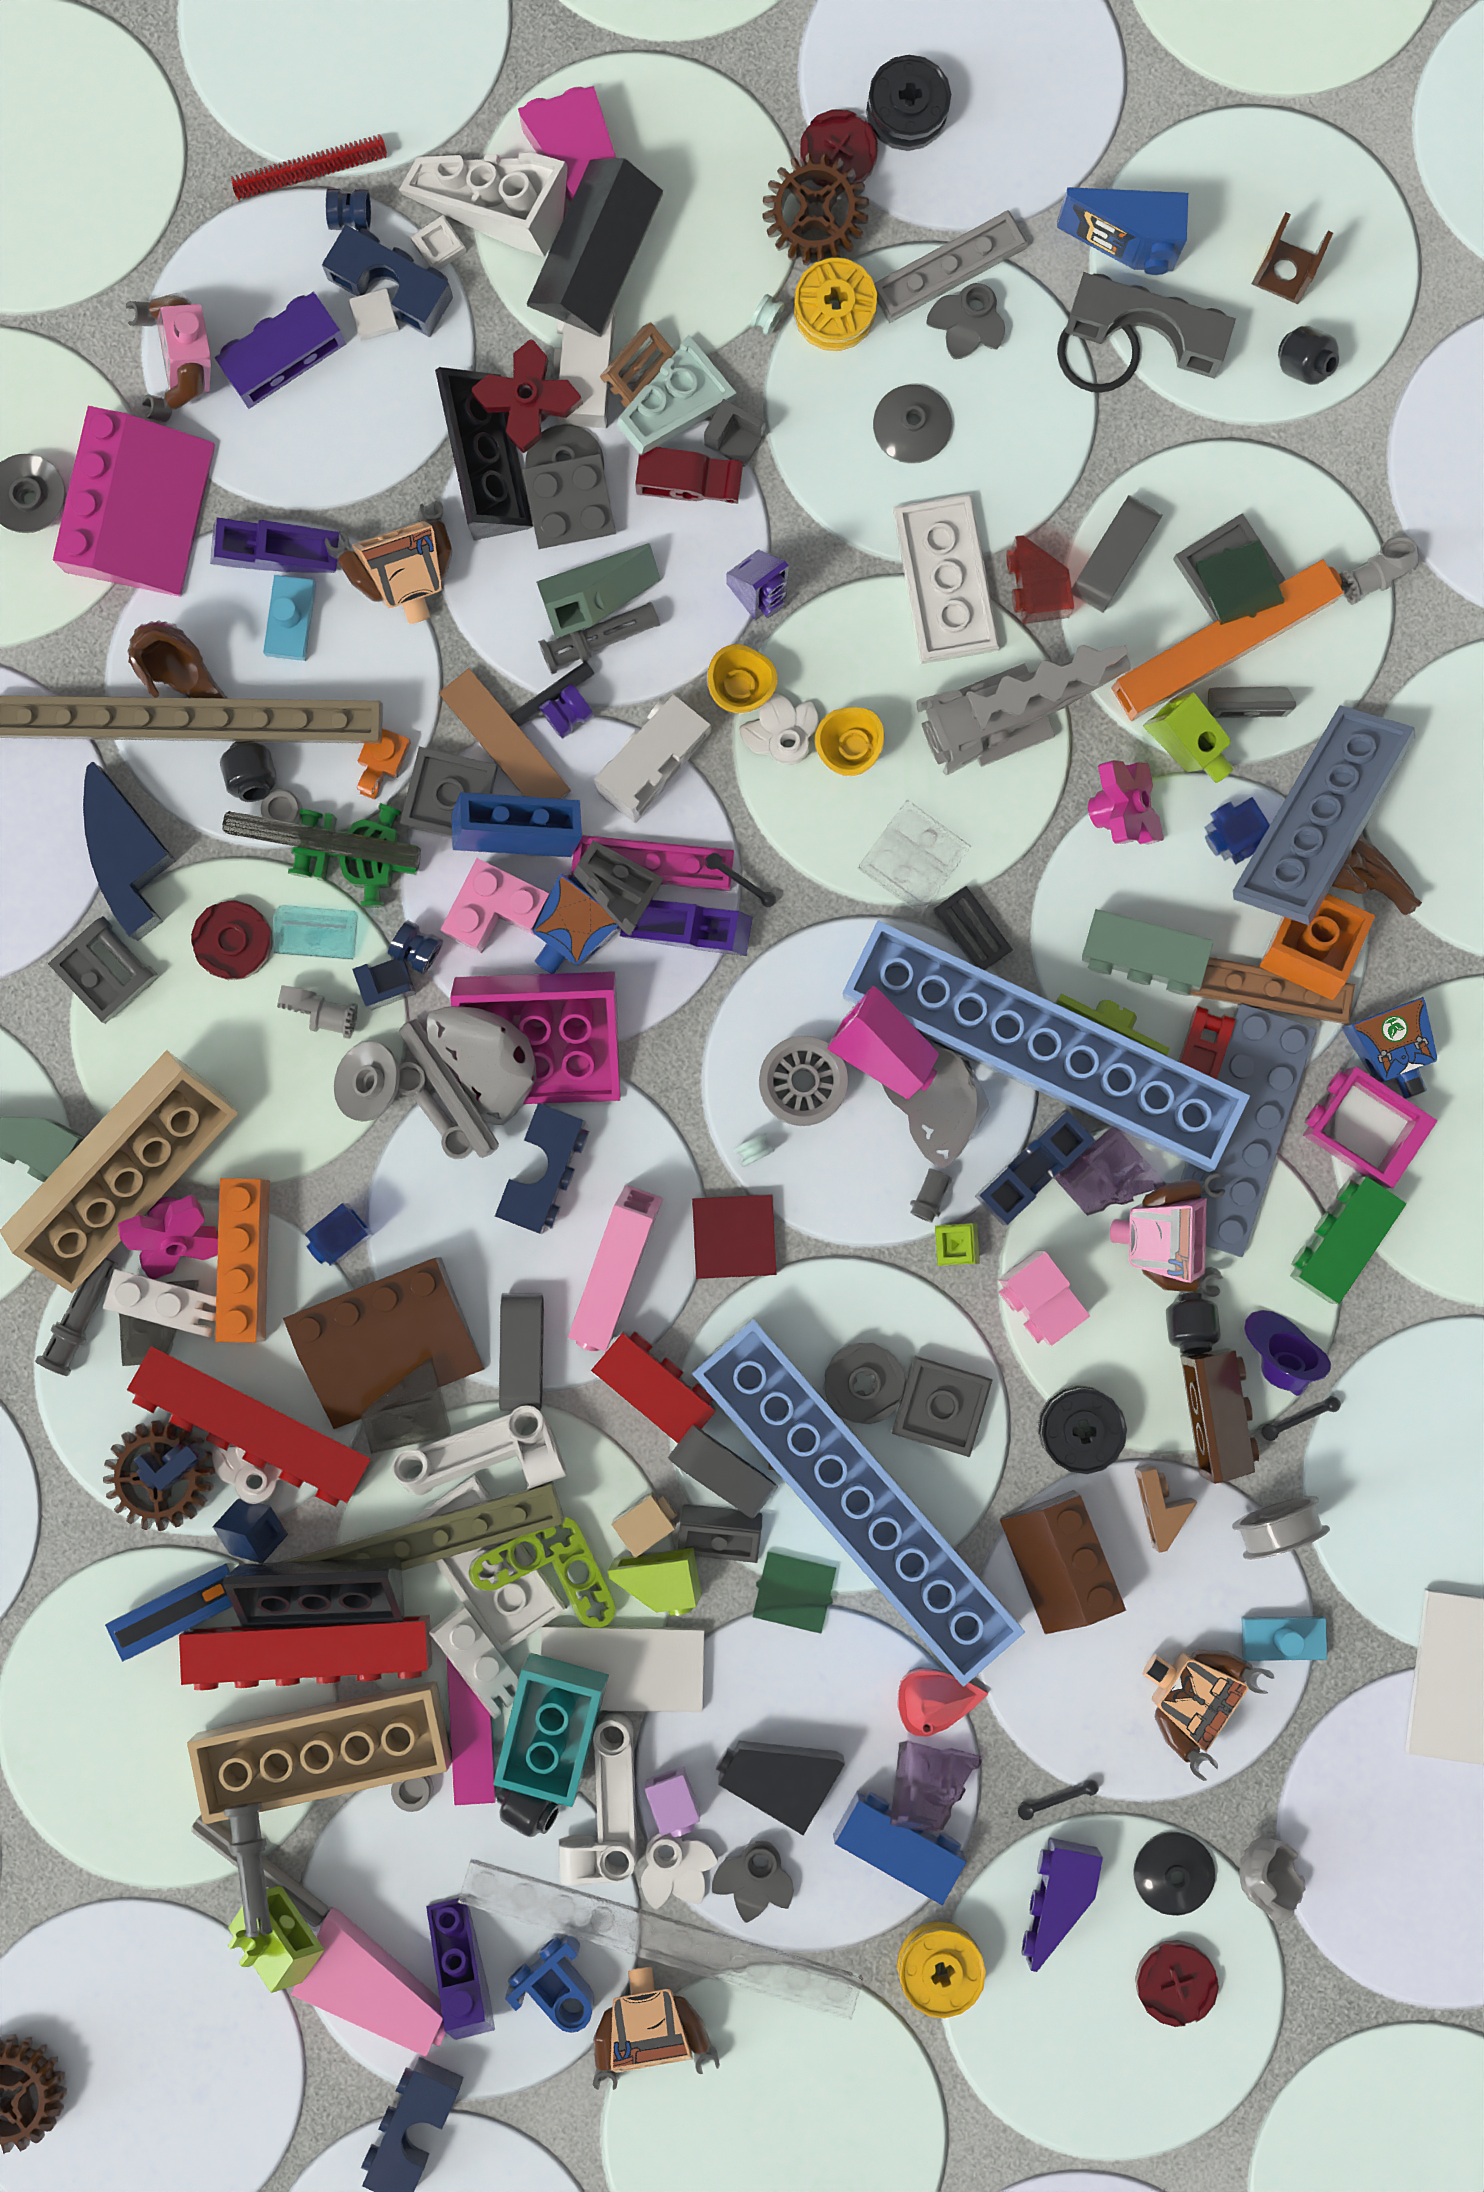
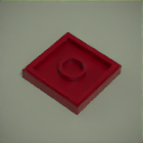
M772 1194L692 1198L696 1279L777 1275Z

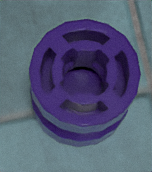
M569 684L561 690V697L559 699L557 698L554 701L547 700L539 706V709L561 739L572 733L573 726L577 722L586 723L594 717L589 705L573 684Z

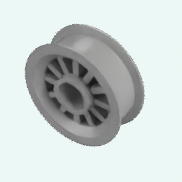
M796 1036L777 1044L765 1057L760 1069L759 1090L768 1110L781 1121L796 1126L814 1125L829 1118L843 1102L848 1087L847 1069L843 1059L827 1049L829 1045L827 1042L811 1036ZM797 1052H807L804 1064H801ZM791 1054L795 1064L794 1068L784 1060V1058ZM812 1054H815L820 1059L812 1067L810 1066ZM826 1062L830 1070L818 1073L817 1070ZM778 1064L785 1068L789 1074L775 1072ZM805 1070L813 1075L815 1084L810 1091L799 1092L793 1087L791 1079L797 1071ZM833 1077V1084L820 1082L822 1078ZM773 1078L785 1080L787 1083L774 1087ZM817 1088L831 1091L828 1099ZM789 1089L790 1092L780 1100L776 1093ZM814 1095L823 1104L815 1108L811 1096ZM793 1096H796L794 1109L785 1105ZM802 1098L806 1099L809 1109L807 1111H800Z
M1304 1496L1282 1501L1256 1510L1235 1521L1232 1524V1528L1240 1530L1247 1548L1243 1553V1558L1252 1560L1279 1555L1310 1544L1325 1536L1330 1531V1527L1321 1524L1315 1508L1319 1498L1317 1496Z

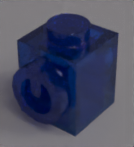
M1253 797L1236 807L1230 801L1210 814L1213 821L1204 827L1207 832L1205 841L1214 855H1221L1224 861L1232 858L1235 865L1254 854L1270 824Z
M342 1203L305 1233V1236L310 1241L306 1247L320 1264L326 1261L330 1266L339 1264L374 1234L349 1203Z

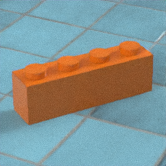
M220 1178L215 1342L257 1343L266 1341L270 1180Z

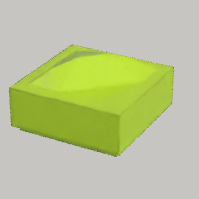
M978 1223L935 1226L937 1266L980 1264Z

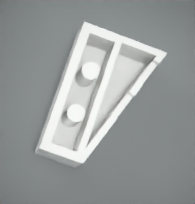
M674 694L667 702L662 699L654 706L647 717L649 721L639 731L635 730L622 746V750L603 767L594 779L598 793L634 823L640 819L711 734V725Z

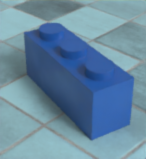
M460 792L451 813L452 848L457 851L571 857L582 838L580 800Z
M857 1791L833 1833L834 1844L943 1906L967 1862L963 1851L960 1850L962 1845L944 1833H940L938 1837L924 1830L926 1824L907 1812L902 1817L888 1809L890 1804L882 1797L872 1792L865 1796Z

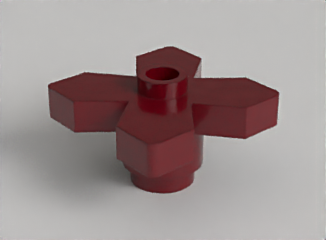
M532 339L528 340L513 353V378L488 374L472 388L474 397L488 413L510 412L506 433L522 453L527 452L542 439L541 423L548 415L567 418L583 404L581 395L568 380H545L549 360L547 355Z

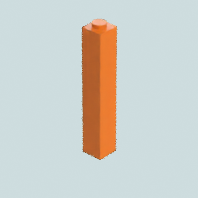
M1324 559L1121 676L1115 681L1111 689L1132 722L1334 604L1344 593L1341 589L1343 586L1341 577L1333 567H1328Z

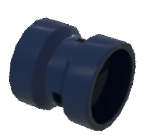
M327 189L325 206L329 230H342L345 224L353 226L356 230H359V228L370 230L371 200L369 190L355 189L352 193H344L341 189Z
M407 920L393 938L388 949V955L398 961L405 959L411 963L412 969L423 975L435 961L443 945V940L433 934L425 935L420 932L418 925Z

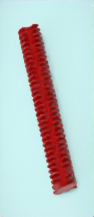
M378 134V140L373 135V140L371 137H368L369 142L366 138H363L364 144L359 139V145L357 141H354L355 146H353L352 142H349L350 148L345 143V149L342 145H340V150L335 146L336 152L332 147L330 148L331 153L328 149H325L326 155L321 150V156L318 151L316 152L317 157L314 153H311L312 159L307 154V160L304 156H302L303 161L297 157L298 163L293 158V164L290 160H288V165L283 161L284 167L279 162V168L276 164H273L274 169L269 165L270 171L265 166V172H263L262 168H259L260 173H258L257 169H254L255 175L250 171L251 176L247 172H245L246 177L240 173L241 179L238 175H236V180L231 176L235 196L238 200L241 199V196L245 199L246 195L247 197H250V194L254 196L255 191L259 195L260 190L262 193L265 190L269 192V187L273 191L274 186L278 189L279 185L281 188H283L284 184L287 187L288 182L290 185L293 184V181L297 184L298 180L301 183L302 177L306 181L307 176L309 180L312 179V176L315 179L316 173L318 177H321V172L323 176L326 175V171L329 175L331 171L335 173V168L337 172L340 171V167L342 171L345 169V166L349 169V164L353 168L355 163L357 167L359 162L363 165V160L367 164L368 158L370 162L373 161V157L375 161H377L378 157L381 160L382 154L384 158H387L384 140L380 134Z

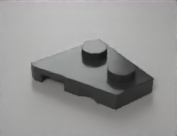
M594 840L580 859L573 874L617 925L630 936L658 892L664 879Z

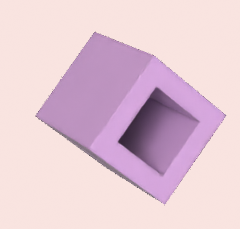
M682 1766L646 1780L644 1789L660 1835L663 1836L671 1833L672 1837H678L695 1829L694 1824L700 1822V1810L685 1767Z

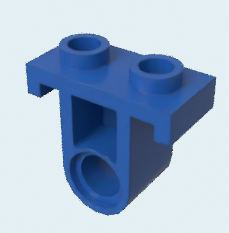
M570 1931L561 1940L557 1936L550 1939L538 1952L541 1958L531 1967L526 1963L523 1964L509 1977L508 1983L510 1985L505 2000L517 2011L523 2004L526 1991L550 2020L562 2031L573 2033L584 2029L591 2019L594 2006V1992L590 1985L564 1957L567 1955L571 1961L576 1958L579 1953L580 1942ZM568 1998H575L582 2003L584 2008L579 2012L572 2013L564 2008L562 2002Z

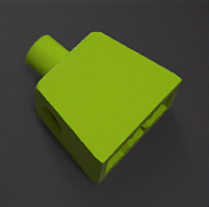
M1194 692L1171 699L1143 725L1153 738L1187 772L1204 769L1211 779L1218 783L1234 769V766L1222 754V751L1231 744V739Z

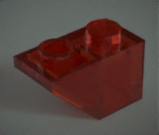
M1024 535L1015 536L1011 550L1006 551V563L1008 573L1015 574L1017 589H1012V604L1014 612L1021 613L1022 624L1070 618L1074 610V601L1069 569Z

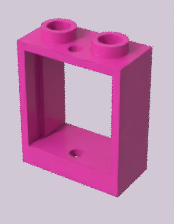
M1357 1066L1348 1068L1345 1072L1339 1070L1326 1088L1331 1093L1324 1104H1316L1306 1117L1304 1123L1308 1125V1128L1303 1136L1363 1176L1369 1177L1383 1188H1394L1438 1120ZM1352 1086H1355L1407 1121V1124L1378 1168L1322 1132Z

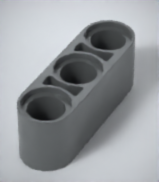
M1128 495L1069 593L1104 613L1163 514L1133 496Z
M502 1293L499 1358L500 1411H513L525 1405L533 1406L539 1411L542 1409L543 1294Z
M694 1424L668 1456V1459L678 1468L752 1519L757 1516L778 1488V1485L764 1473Z

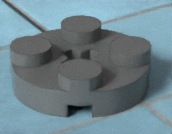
M854 1343L842 1348L832 1357L825 1370L824 1391L829 1404L838 1415L855 1423L873 1424L886 1419L897 1409L904 1393L905 1376L899 1361L890 1351L874 1343ZM860 1372H863L865 1376L873 1374L876 1381L871 1384L873 1391L869 1394H866L863 1390L856 1392L853 1388V1385L857 1382L856 1375Z

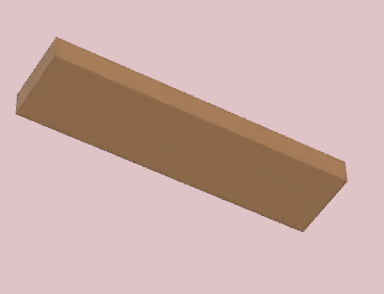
M470 668L438 693L524 797L563 799L571 792L568 785Z
M1209 957L1199 993L1191 991L1190 996L1237 1005L1241 1003L1253 1008L1346 1025L1349 1024L1356 984L1345 983L1332 1001L1259 966Z

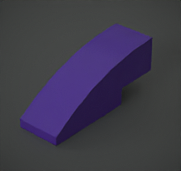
M217 517L213 525L210 564L265 571L335 573L337 559L328 554L325 539L329 540L332 547L338 548L339 532L266 520L251 523Z
M652 900L631 936L621 929L620 937L687 949L747 956L753 917L740 911L705 908L697 904Z

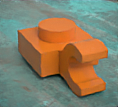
M382 728V744H364L357 760L360 765L367 767L357 785V790H360L361 795L375 800L384 776L388 775L397 778L411 744L409 738Z

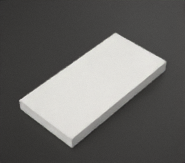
M966 494L893 507V517L920 665L998 651L1000 647L972 495Z
M475 1474L410 1519L408 1523L410 1524L493 1498ZM508 1540L435 1561L471 1616L500 1655L567 1609V1606L541 1568L493 1591L480 1590L472 1584L468 1574L472 1561L477 1556ZM523 1542L516 1546L514 1551L515 1560L523 1566L531 1564L534 1558ZM505 1550L499 1553L504 1561L496 1565H488L486 1561L482 1563L483 1571L478 1573L480 1580L488 1579L493 1583L495 1581L493 1574L503 1568H508L509 1575L514 1573V1570L506 1561Z
M1425 1589L1405 1752L1409 1755L1484 1765V1598Z
M584 1625L542 1626L541 1656L609 1674L600 1710L703 1713L704 1628L632 1626L592 1628Z

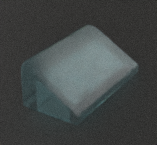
M279 906L273 916L274 953L353 960L355 956L358 913L347 910Z

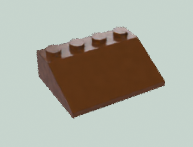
M441 1257L432 1258L283 1318L298 1359L333 1429L485 1369Z

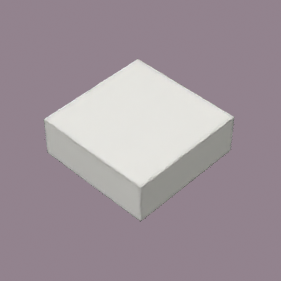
M444 215L410 236L413 244L428 266L437 270L442 269L466 253L465 246Z
M387 288L349 299L361 341L399 331Z

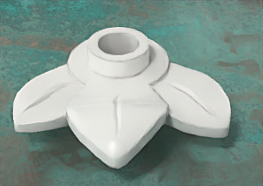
M773 693L772 697L759 708L760 720L741 725L739 727L740 735L744 743L754 753L771 754L781 764L795 765L801 762L809 751L808 739L818 727V713L812 702H806L794 708L784 696ZM785 741H796L794 746L790 748L782 746Z
M215 1446L212 1459L217 1475L222 1481L235 1485V1490L243 1501L250 1504H258L267 1501L273 1495L276 1489V1482L281 1480L278 1476L282 1470L268 1463L264 1470L242 1459L245 1451L237 1447H229L225 1451ZM253 1476H259L263 1479V1483L258 1489H250L248 1487V1481Z
M660 1832L656 1833L650 1838L646 1847L648 1865L641 1877V1887L644 1896L654 1909L661 1907L671 1892L684 1901L697 1905L701 1904L705 1893V1879L702 1872L713 1868L718 1863L713 1850L700 1840H683L680 1836L672 1837L671 1833L663 1836L660 1835ZM663 1845H669L673 1848L674 1853L671 1857L665 1858L659 1854V1848Z

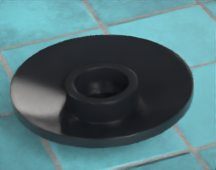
M1181 1832L1162 1833L1150 1839L1140 1849L1134 1863V1883L1141 1898L1152 1909L1166 1915H1185L1201 1907L1209 1898L1215 1883V1866L1208 1850L1196 1838ZM1175 1871L1184 1873V1879L1179 1884L1170 1882V1876Z

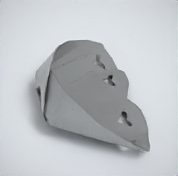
M448 1006L431 1011L427 1017L428 1041L436 1048L445 1063L459 1075L461 1086L483 1120L495 1125L505 1124L517 1113L524 1103L536 1079V1063L528 1037L503 1017L482 1009ZM437 1021L441 1026L445 1027L441 1037H438L439 1027L437 1026ZM501 1027H504L506 1030L501 1032ZM517 1046L523 1050L525 1055L524 1062L522 1063L516 1062L513 1057ZM446 1047L457 1052V1060L453 1058L452 1053ZM472 1087H474L478 1092L481 1093L479 1101H477L476 1093L473 1091ZM498 1112L500 1119L496 1118L495 1115H489L487 1113Z
M932 1045L939 1053L933 1066L937 1074L926 1091L919 1089L907 1100L883 1084L882 1086L891 1102L908 1115L910 1133L924 1157L933 1164L946 1168L962 1153L990 1106L970 1062L964 1060L953 1051ZM922 1125L934 1130L930 1135V1139L926 1138L927 1132L922 1128ZM949 1150V1158L945 1159L944 1154H939L936 1151Z

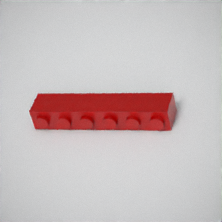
M152 1346L127 1388L128 1392L135 1395L132 1400L133 1404L153 1414L157 1407L171 1413L169 1422L188 1432H191L193 1426L208 1432L205 1440L225 1451L228 1450L230 1444L245 1451L242 1457L243 1460L264 1470L267 1463L282 1470L278 1478L299 1489L303 1482L317 1488L315 1497L337 1507L340 1500L348 1504L371 1461L370 1458Z
M430 1615L404 1616V1622L261 1628H242V1626L190 1628L179 1635L181 1685L194 1684V1690L204 1691L219 1688V1683L234 1682L235 1688H252L259 1686V1680H275L276 1686H290L299 1684L300 1678L316 1677V1683L319 1684L336 1683L341 1681V1676L357 1675V1681L379 1680L382 1678L381 1674L397 1673L399 1679L422 1677V1671H428L432 1665V1644L429 1633L431 1631Z

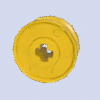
M828 258L815 262L802 274L795 289L794 318L799 332L810 344L822 350L842 351L855 347L867 337L875 321L877 291L872 277L861 265L849 259ZM838 300L841 308L838 310L832 309L830 301Z
M933 1921L921 1924L906 1936L898 1950L896 1968L903 1993L914 2008L927 2016L946 2019L961 2015L976 2003L984 1989L986 1970L982 1954L969 1933L954 1923ZM943 1962L947 1973L938 1976L935 1965Z

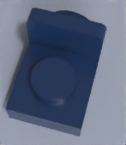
M180 1443L161 1459L165 1464L163 1467L150 1452L140 1454L134 1459V1462L139 1467L137 1474L140 1479L151 1489L157 1487L159 1491L171 1488L207 1454L197 1443L187 1445L186 1447H183Z

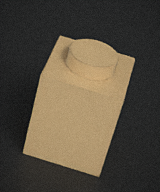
M651 1492L615 1518L611 1525L634 1558H636L675 1530L676 1524L672 1519L677 1516V1513L665 1496L657 1499L655 1494Z

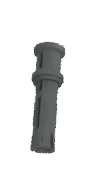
M649 602L647 605L612 617L586 629L572 632L548 642L542 639L538 643L551 675L557 673L559 667L579 659L582 662L588 661V658L592 657L591 652L625 640L655 626L658 627L660 622L652 602ZM632 621L635 622V624L630 625L608 635H604V633L607 631H610ZM592 637H597V639L590 641L588 643L586 641L587 639H590ZM568 647H572V649L568 651H565L558 655L555 654V652H558Z
M105 1258L77 1288L61 1322L57 1321L56 1324L52 1325L50 1330L53 1335L43 1355L37 1356L35 1360L37 1364L63 1376L70 1375L71 1369L69 1365L79 1345H84L87 1340V1335L84 1332L118 1263Z
M250 1802L224 1808V1815L229 1817L232 1835V1843L228 1845L229 1852H231L232 1856L237 1857L246 1930L245 1937L247 1938L259 1936L257 1918L259 1932H262V1935L273 1932L261 1853L267 1845L266 1838L261 1835L259 1811L262 1809V1802Z

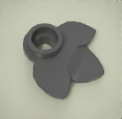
M973 283L966 286L959 295H945L941 297L930 309L927 316L926 324L928 326L947 331L945 336L946 347L950 356L956 360L971 355L980 343L990 349L997 350L1005 335L1004 320L996 312V296L990 287L981 283ZM973 300H979L983 303L984 307L980 310H974L970 307L969 303Z
M754 1841L744 1848L741 1856L724 1860L719 1865L712 1880V1893L719 1895L734 1893L737 1911L745 1923L758 1917L766 1909L769 1902L778 1907L788 1909L793 1898L794 1888L792 1879L781 1868V1858L777 1848L767 1841ZM761 1854L768 1858V1863L764 1867H757L753 1863V1858Z

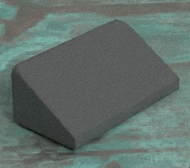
M1286 687L1209 688L1208 711L1214 718L1287 717L1296 708V700Z
M683 1505L678 1550L694 1548V1553L697 1557L758 1563L763 1515L759 1512L752 1519L740 1510Z

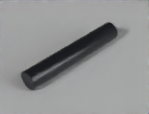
M587 661L583 662L510 714L511 718L518 727L522 726L541 712L539 706L544 702L559 699L561 697V690L569 684H573L576 688L594 675L593 669Z

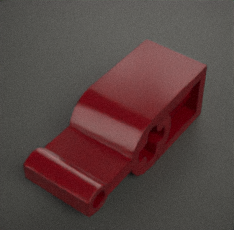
M655 447L643 455L639 453L635 481L637 495L684 501L708 499L738 504L743 462L709 458L704 454L693 451Z

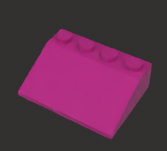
M88 405L52 560L68 574L181 597L215 449L214 442L127 413Z
M615 971L454 978L450 995L452 1007L478 1008L491 1012L512 1023L528 1037L536 1063V1079L530 1094L523 1104L620 1101ZM501 1027V1032H504L506 1029ZM517 1046L513 1057L516 1062L522 1063L524 1062L525 1055L523 1050ZM472 1087L473 1091L476 1093V1099L477 1101H479L481 1093L478 1092L474 1087Z

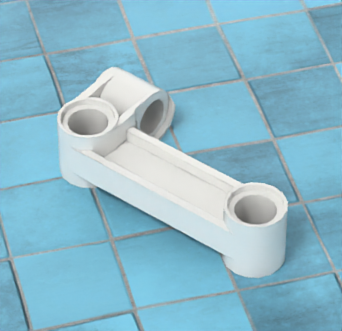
M529 1405L520 1406L509 1415L419 1449L403 1450L395 1457L392 1464V1473L396 1480L408 1492L414 1495H424L438 1485L517 1456L524 1471L528 1485L527 1490L567 1476L562 1456L555 1443L549 1424L538 1409ZM532 1422L538 1423L534 1433L527 1436L521 1435L525 1425ZM423 1465L419 1476L414 1479H408V1473L413 1467Z
M613 1712L605 1715L594 1732L598 1836L571 1835L558 1840L560 1883L563 1885L579 1886L591 1883L624 1882L631 1876L637 1863L638 1849L633 1752L634 1729L630 1719L622 1713ZM608 1726L618 1727L623 1732L624 1740L616 1744L610 1743L604 1737L603 1729ZM612 1851H621L627 1856L629 1863L626 1866L617 1867L609 1861L608 1854Z

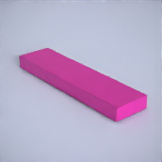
M582 835L573 853L572 876H574V871L580 859L594 840L664 878L661 885L730 891L731 888L730 877L718 869H708L705 865V858L709 854L717 853L721 856L722 863L732 869L734 850Z
M447 1657L454 1805L495 1803L496 1786L493 1785L495 1763L492 1716Z

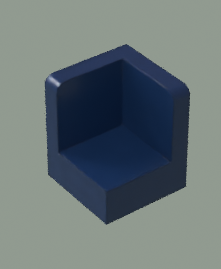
M393 959L373 967L369 964H364L352 969L365 1007L370 1010L416 995L404 959L399 961Z
M241 1498L237 1499L212 1526L229 1554L261 1564L266 1561L288 1535L271 1506L260 1503L250 1504Z

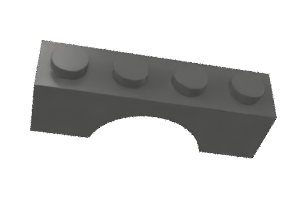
M1083 272L1065 332L1069 335L1103 344L1112 333L1126 325L1147 327L1160 333L1170 343L1175 353L1178 368L1215 379L1224 361L1236 318L1227 316L1223 311L1215 308L1204 309L1188 304L1187 301L1179 297H1164L1151 293L1143 286H1128L1112 281L1110 277L1104 274Z

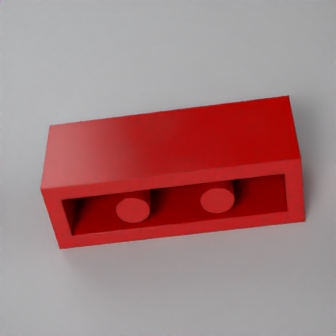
M636 1331L631 1336L626 1332H622L591 1371L676 1443L680 1442L693 1424L702 1429L716 1412V1408L711 1404L714 1401L712 1396L698 1383L693 1388L680 1378L684 1372L670 1359L665 1357L660 1362L649 1352L653 1346Z

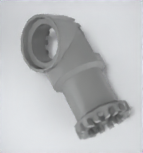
M1409 537L1389 539L1380 547V554L1369 558L1368 564L1351 572L1348 570L1341 572L1339 575L1344 586L1342 590L1343 592L1346 591L1344 597L1347 598L1348 603L1350 602L1351 605L1358 603L1361 597L1378 589L1384 591L1391 587L1392 580L1405 576L1407 573H1412V569L1416 570L1419 560L1415 540ZM1398 553H1401L1403 556L1399 558H1392L1393 555L1397 557Z
M281 985L277 1003L278 1008H287L289 1011L292 1009L294 1012L300 1011V1013L310 1015V1031L317 1032L319 1029L342 1033L343 1038H351L354 1032V1027L352 1026L356 1025L352 1021L357 1020L358 1004L350 1003L346 1006L327 1002L323 996H318L315 992Z

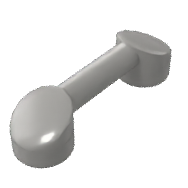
M411 1062L399 1065L400 1079L397 1091L406 1097H413L442 1135L441 1145L445 1154L452 1159H463L469 1156L473 1151V1147L460 1127L453 1125L425 1088L426 1077L422 1068Z

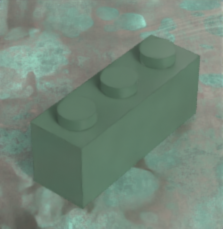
M1095 909L1083 950L1082 961L1089 963L1088 969L1098 973L1111 975L1113 969L1128 973L1127 979L1132 982L1150 985L1151 981L1154 980L1167 984L1166 990L1190 996L1191 991L1198 993L1200 991L1214 940Z

